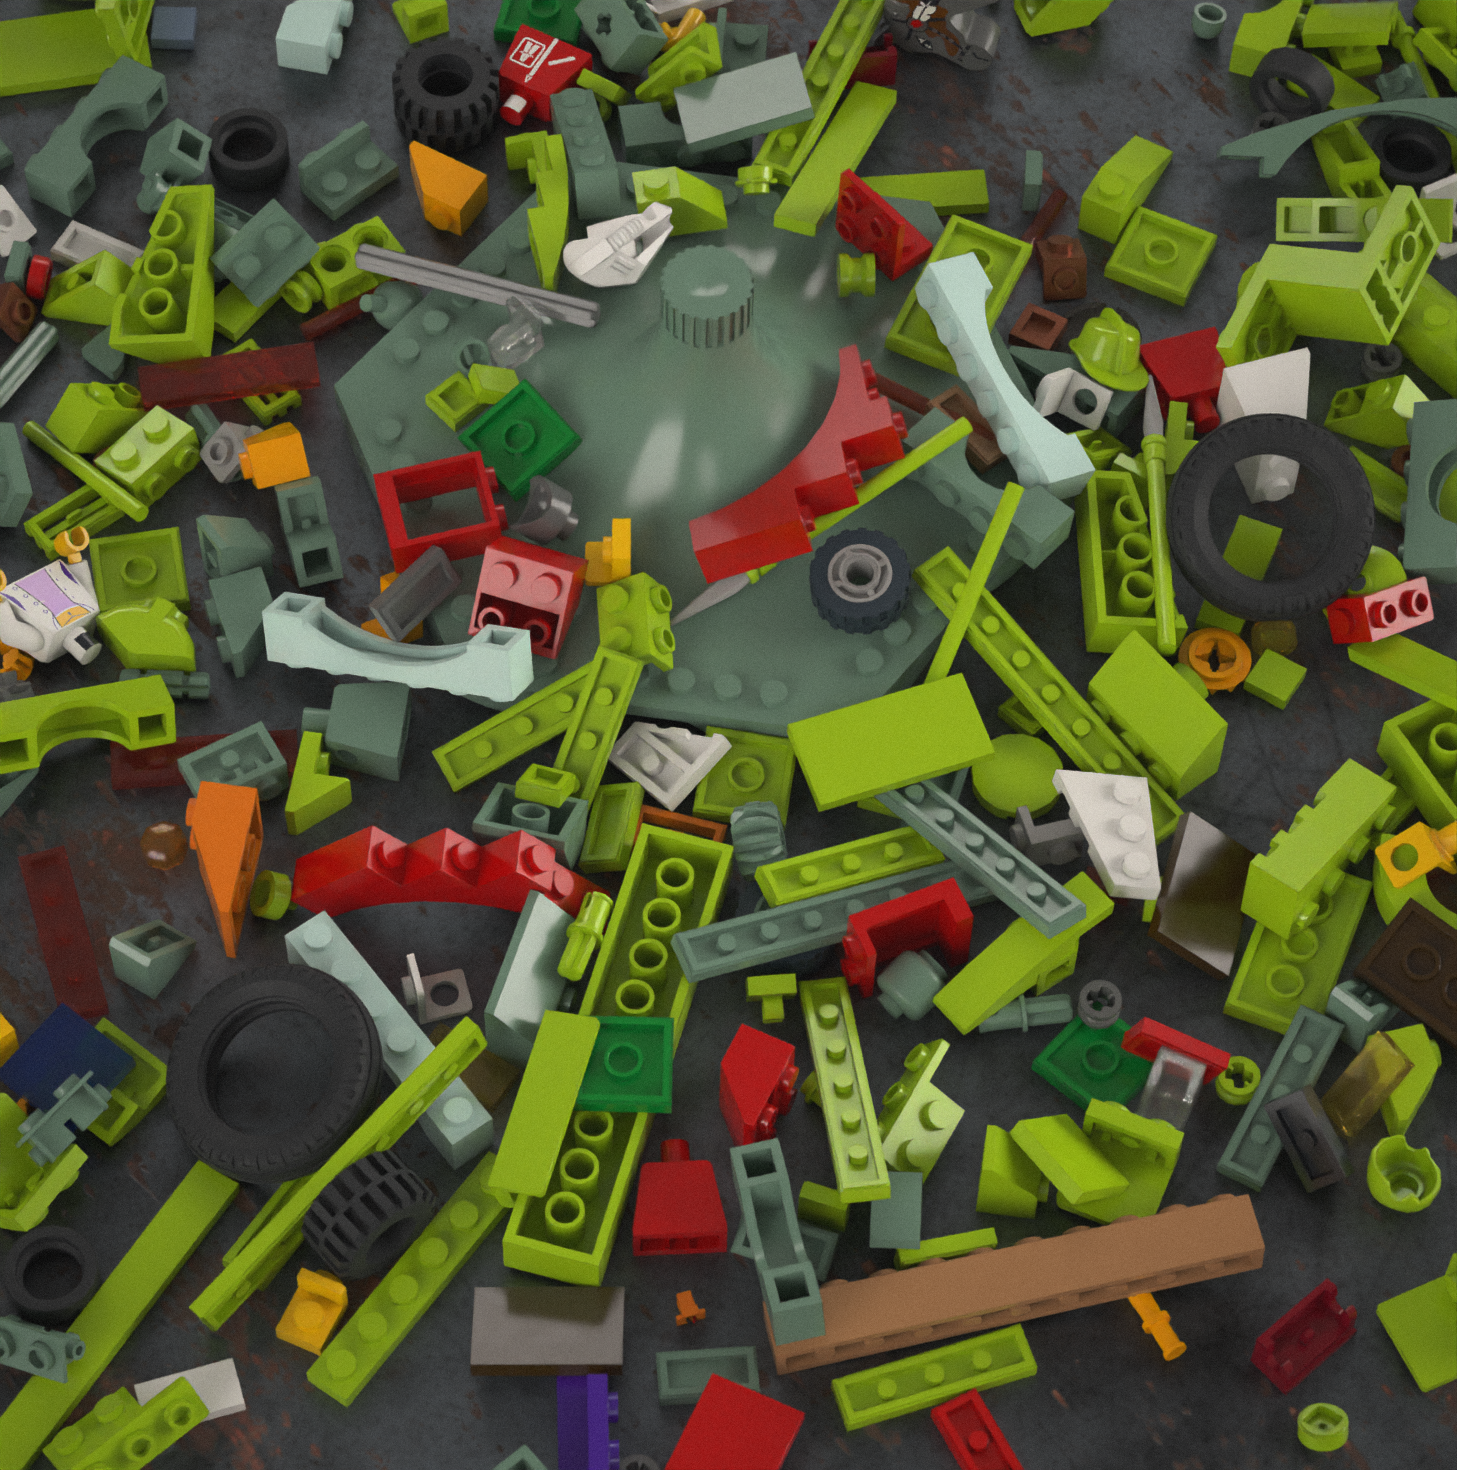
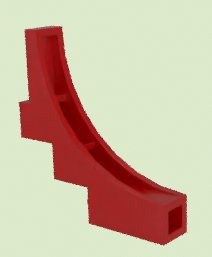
M856 344L839 349L840 376L836 396L824 423L808 445L781 472L755 491L722 509L689 521L693 550L707 584L813 551L809 532L817 530L814 518L858 505L859 499L856 485L863 483L861 471L905 458L901 439L908 438L909 435L902 412L893 413L887 396L880 398L877 387L871 389V386L878 385L876 374L870 359L862 361Z
M371 825L296 859L290 901L317 915L325 910L330 918L352 910L382 904L420 901L457 902L496 907L522 913L531 889L540 892L571 917L577 919L583 899L588 892L593 895V892L597 891L610 897V892L554 861L556 849L523 830L514 832L481 847L447 827L410 844H406ZM606 922V924H605V926H604L602 935H605V933H606V930H607V922Z

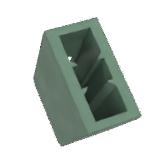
M400 682L339 684L334 688L330 709L304 708L301 733L303 734L304 731L322 733L323 737H325L326 752L331 753L332 765L399 781L412 712L411 687L406 683Z

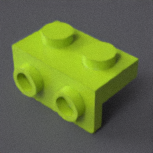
M702 22L649 65V78L635 89L636 98L645 103L660 101L662 111L667 112L677 104L673 88L710 78L722 68L716 27Z
M156 406L94 462L99 471L127 490L145 506L149 507L156 500L160 499L187 472L193 470L202 458L199 455L201 447L195 429L161 407Z
M644 571L596 588L600 645L645 662L644 665L652 663L663 672L673 669L672 652L675 650V639L670 628L669 611L672 609V599L667 588L659 584Z

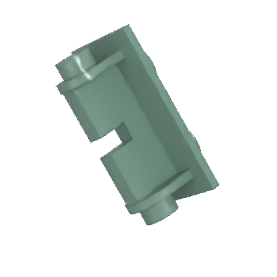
M91 1070L82 1079L73 1073L53 1093L59 1102L45 1114L38 1107L17 1128L24 1136L15 1146L19 1148L27 1141L33 1147L28 1152V1155L40 1167L47 1161L53 1163L77 1138L64 1125L69 1119L84 1131L103 1111L109 1108L107 1102L112 1098L109 1091L99 1083L92 1088L86 1082L94 1074Z
M14 1314L0 1317V1364L63 1384L68 1382L67 1365L74 1360H80L86 1349L85 1343L81 1341L78 1334L72 1332L65 1334L53 1329L48 1332L45 1331V1327L21 1320L19 1316Z

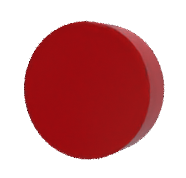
M34 255L26 286V296L28 298L37 300L46 298L53 270V261L50 257Z

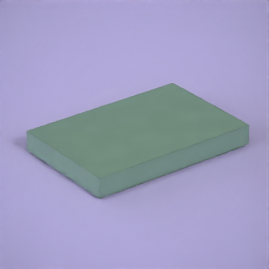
M796 52L673 88L691 155L815 118Z

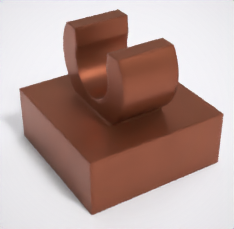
M1029 302L1011 329L1008 344L1054 351L1067 330L1068 319Z

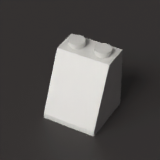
M1308 348L1224 368L1216 411L1220 418V424L1217 427L1240 417L1261 413L1287 414L1306 419L1311 355ZM1257 455L1238 461L1234 466L1253 504L1265 500L1277 501L1288 494H1292L1300 463L1278 455Z

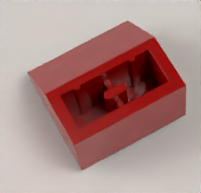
M502 535L486 547L468 635L475 636L487 624L529 630L531 653L555 660L558 657L579 606L589 560Z
M741 1024L721 1061L719 1108L735 1147L775 1139L777 1129L773 1128L780 1114L784 1116L789 1114L798 1092L797 1089L793 1088L799 1073V1067L794 1066L795 1046L745 1024Z

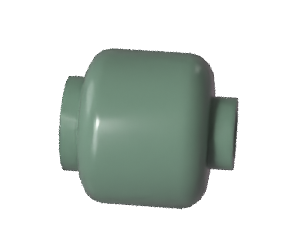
M922 949L918 954L912 950H904L878 974L877 983L883 993L877 1000L895 1019L904 1014L911 1020L919 1021L936 1006L933 1003V997L946 986L944 981L948 978V975L925 950Z

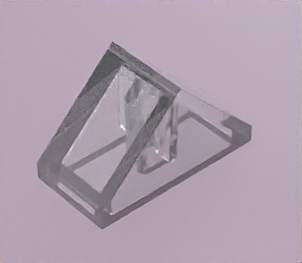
M1162 1045L1135 1114L1149 1120L1156 1118L1167 1121L1176 1130L1183 1132L1200 1096L1207 1064Z

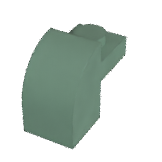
M314 476L275 485L274 489L281 518V530L292 571L299 588L343 578L336 536L329 523L319 477Z

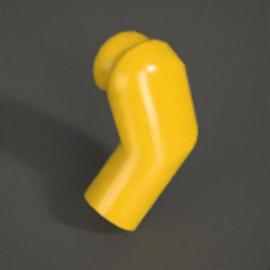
M689 8L677 27L670 28L668 23L662 22L660 26L669 40L660 51L667 52L702 22H705V14L697 8Z

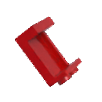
M952 877L848 916L847 935L842 937L845 958L840 960V964L848 985H856L863 999L873 995L875 968L891 963L904 950H912L918 953L922 949L926 950L939 945L950 968L968 962L974 915L955 878Z

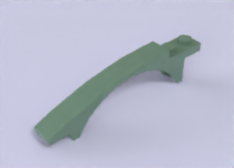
M1457 97L1400 99L1330 110L1262 130L1224 145L1217 150L1216 159L1259 161L1258 178H1272L1273 175L1278 173L1289 156L1313 135L1339 122L1371 115H1394L1421 120L1437 126L1457 138Z

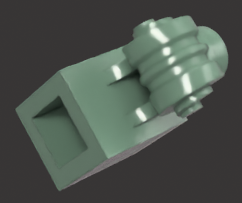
M176 118L148 139L140 168V173L145 175V180L142 184L141 192L137 195V204L144 213L148 215L158 213L170 186H185L204 173L212 139L179 118Z

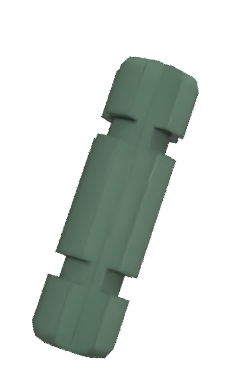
M123 669L119 676V681L160 674L171 698H183V694H189V699H206L210 693L211 681L209 674L206 672L191 671L190 676H185L184 671L147 670V674H141L140 669Z

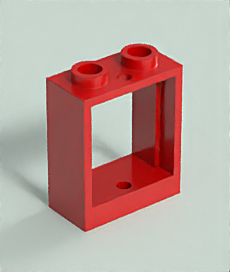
M480 451L373 474L377 499L396 574L403 573L432 545L442 548L451 562L485 554L486 547L501 537L502 531L509 530L503 503L494 505L492 494L499 493L493 466L484 467ZM476 488L484 523L408 540L399 504Z

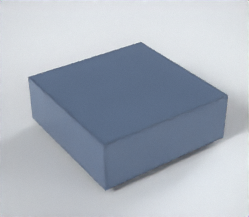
M154 6L151 32L152 48L194 50L197 26L196 7Z

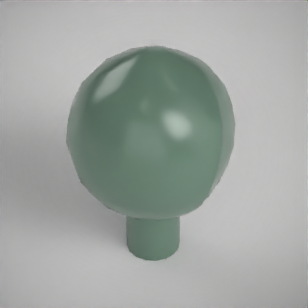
M390 281L379 285L373 295H363L360 299V307L364 312H372L376 321L384 328L392 330L424 298L416 285L407 281Z

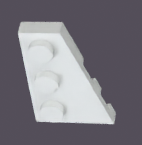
M1056 769L1052 783L1058 794H1064L1070 806L1068 814L1074 826L1080 827L1090 845L1087 852L1109 895L1112 897L1156 900L1161 890L1147 778Z

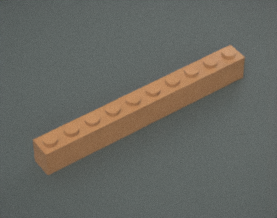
M1221 1194L1209 1199L1205 1204L1186 1207L1182 1204L1172 1205L1162 1209L1155 1215L1142 1218L1136 1215H1126L1115 1219L1110 1225L1092 1229L1088 1226H1077L1066 1230L1061 1236L1043 1240L1037 1236L1027 1237L1017 1241L1011 1247L997 1250L990 1247L977 1248L967 1253L965 1257L948 1261L943 1258H932L921 1262L916 1268L898 1272L895 1269H882L872 1273L866 1279L853 1282L843 1279L829 1281L819 1289L823 1303L826 1335L776 1346L765 1301H763L764 1322L778 1376L1128 1298L1142 1293L1155 1292L1262 1268L1265 1246L1249 1194L1237 1197L1233 1194Z

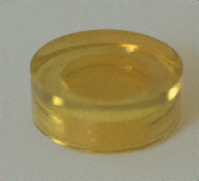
M1286 620L1257 622L1251 629V642L1254 652L1260 656L1263 655L1267 648L1282 656L1293 652L1298 644L1295 624L1292 621Z

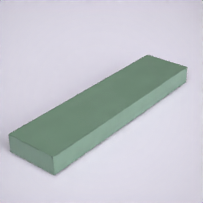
M1302 1004L1300 1005L1217 1165V1172L1261 1192L1284 1147L1263 1105L1276 1097L1311 1084L1314 1089L1344 1030V1024Z

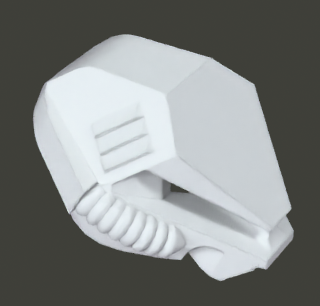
M654 202L642 214H632L588 226V238L569 242L563 250L565 266L579 280L593 287L608 288L637 284L674 228L669 221L672 208L659 202ZM642 238L644 251L637 256L636 242Z

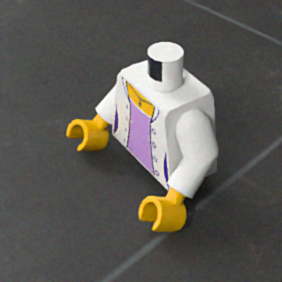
M78 526L71 531L74 545L70 542L66 530L59 533L54 540L55 550L61 556L67 557L69 563L65 564L59 559L7 586L6 576L0 569V640L6 645L26 651L40 662L49 663L69 652L82 665H86L97 657L102 648V645L93 637L96 626L95 617L99 615L100 610L87 560H82L80 551L89 544V535L82 526Z

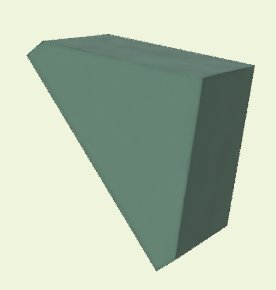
M160 919L112 936L109 949L115 976L155 1000L192 953L197 941Z
M1354 978L1334 987L1330 993L1324 1015L1345 1025L1339 1039L1360 1053L1364 1049L1367 1037L1378 1034L1400 1009L1359 979Z
M887 1171L891 1186V1199L871 1201L870 1248L920 1249L923 1204L922 1172Z

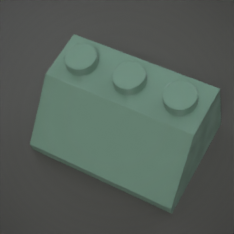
M531 889L484 1011L487 1057L525 1068L527 1067L545 1010L572 1014L578 992L577 988H573L575 981H571L567 977H561L557 972V967L569 941V938L566 936L567 927L574 923L575 919L543 894ZM591 956L583 972V976H585L591 961Z

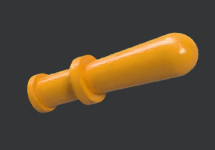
M1142 1293L1128 1297V1300L1144 1321L1142 1324L1143 1330L1146 1334L1154 1336L1164 1352L1163 1357L1165 1360L1170 1361L1183 1354L1187 1346L1179 1340L1170 1326L1169 1321L1171 1317L1166 1310H1160L1152 1294Z

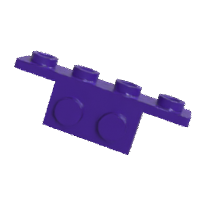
M607 1374L557 1376L558 1470H620L619 1440H609L608 1423H618V1392H608Z

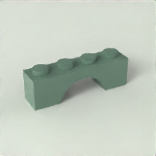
M124 55L111 68H107L102 73L98 84L88 96H83L78 101L74 112L65 123L58 125L54 129L50 140L38 154H33L28 160L24 171L29 197L72 218L96 190L92 161L87 157L90 148L102 137L116 131H145L169 103L165 75Z
M568 88L561 93L550 94L553 135L562 134L572 200L578 220L622 214L618 166L592 89Z
M1457 399L1414 402L1413 418L1407 422V438L1411 445L1410 460H1406L1404 464V480L1408 486L1407 501L1403 502L1401 506V521L1405 528L1404 543L1400 544L1398 548V560L1410 579L1424 576L1427 579L1428 585L1457 583V524L1441 517L1439 498L1446 479L1457 468Z
M934 407L908 431V438L901 439L904 454L906 455L955 421ZM968 434L906 477L912 481H918L930 490L940 503L955 509L967 518L977 531L986 534L1004 490L986 484L970 469L965 456L969 438ZM1040 485L1026 489L1022 494L1002 546H1004L1010 556L1017 560H1022L1035 569L1069 537L1075 511Z
M778 1138L729 1148L733 1181L776 1346L826 1335L823 1303L812 1262L808 1260L802 1242L789 1177Z

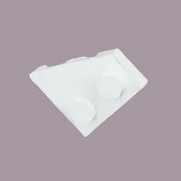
M635 721L614 744L608 761L633 782H639L648 794L673 812L727 753L732 745L722 734L714 733L712 737L692 735L688 729L676 727L661 729L655 724Z

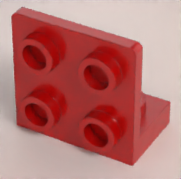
M848 168L841 172L835 228L841 238L848 243H852L863 254L874 253L875 269L881 270L892 281L927 260L933 251V244L851 169Z

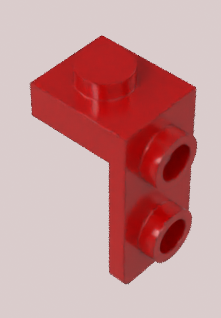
M1424 576L1414 577L1369 594L1342 595L1326 607L1333 644L1374 642L1434 619L1427 579Z

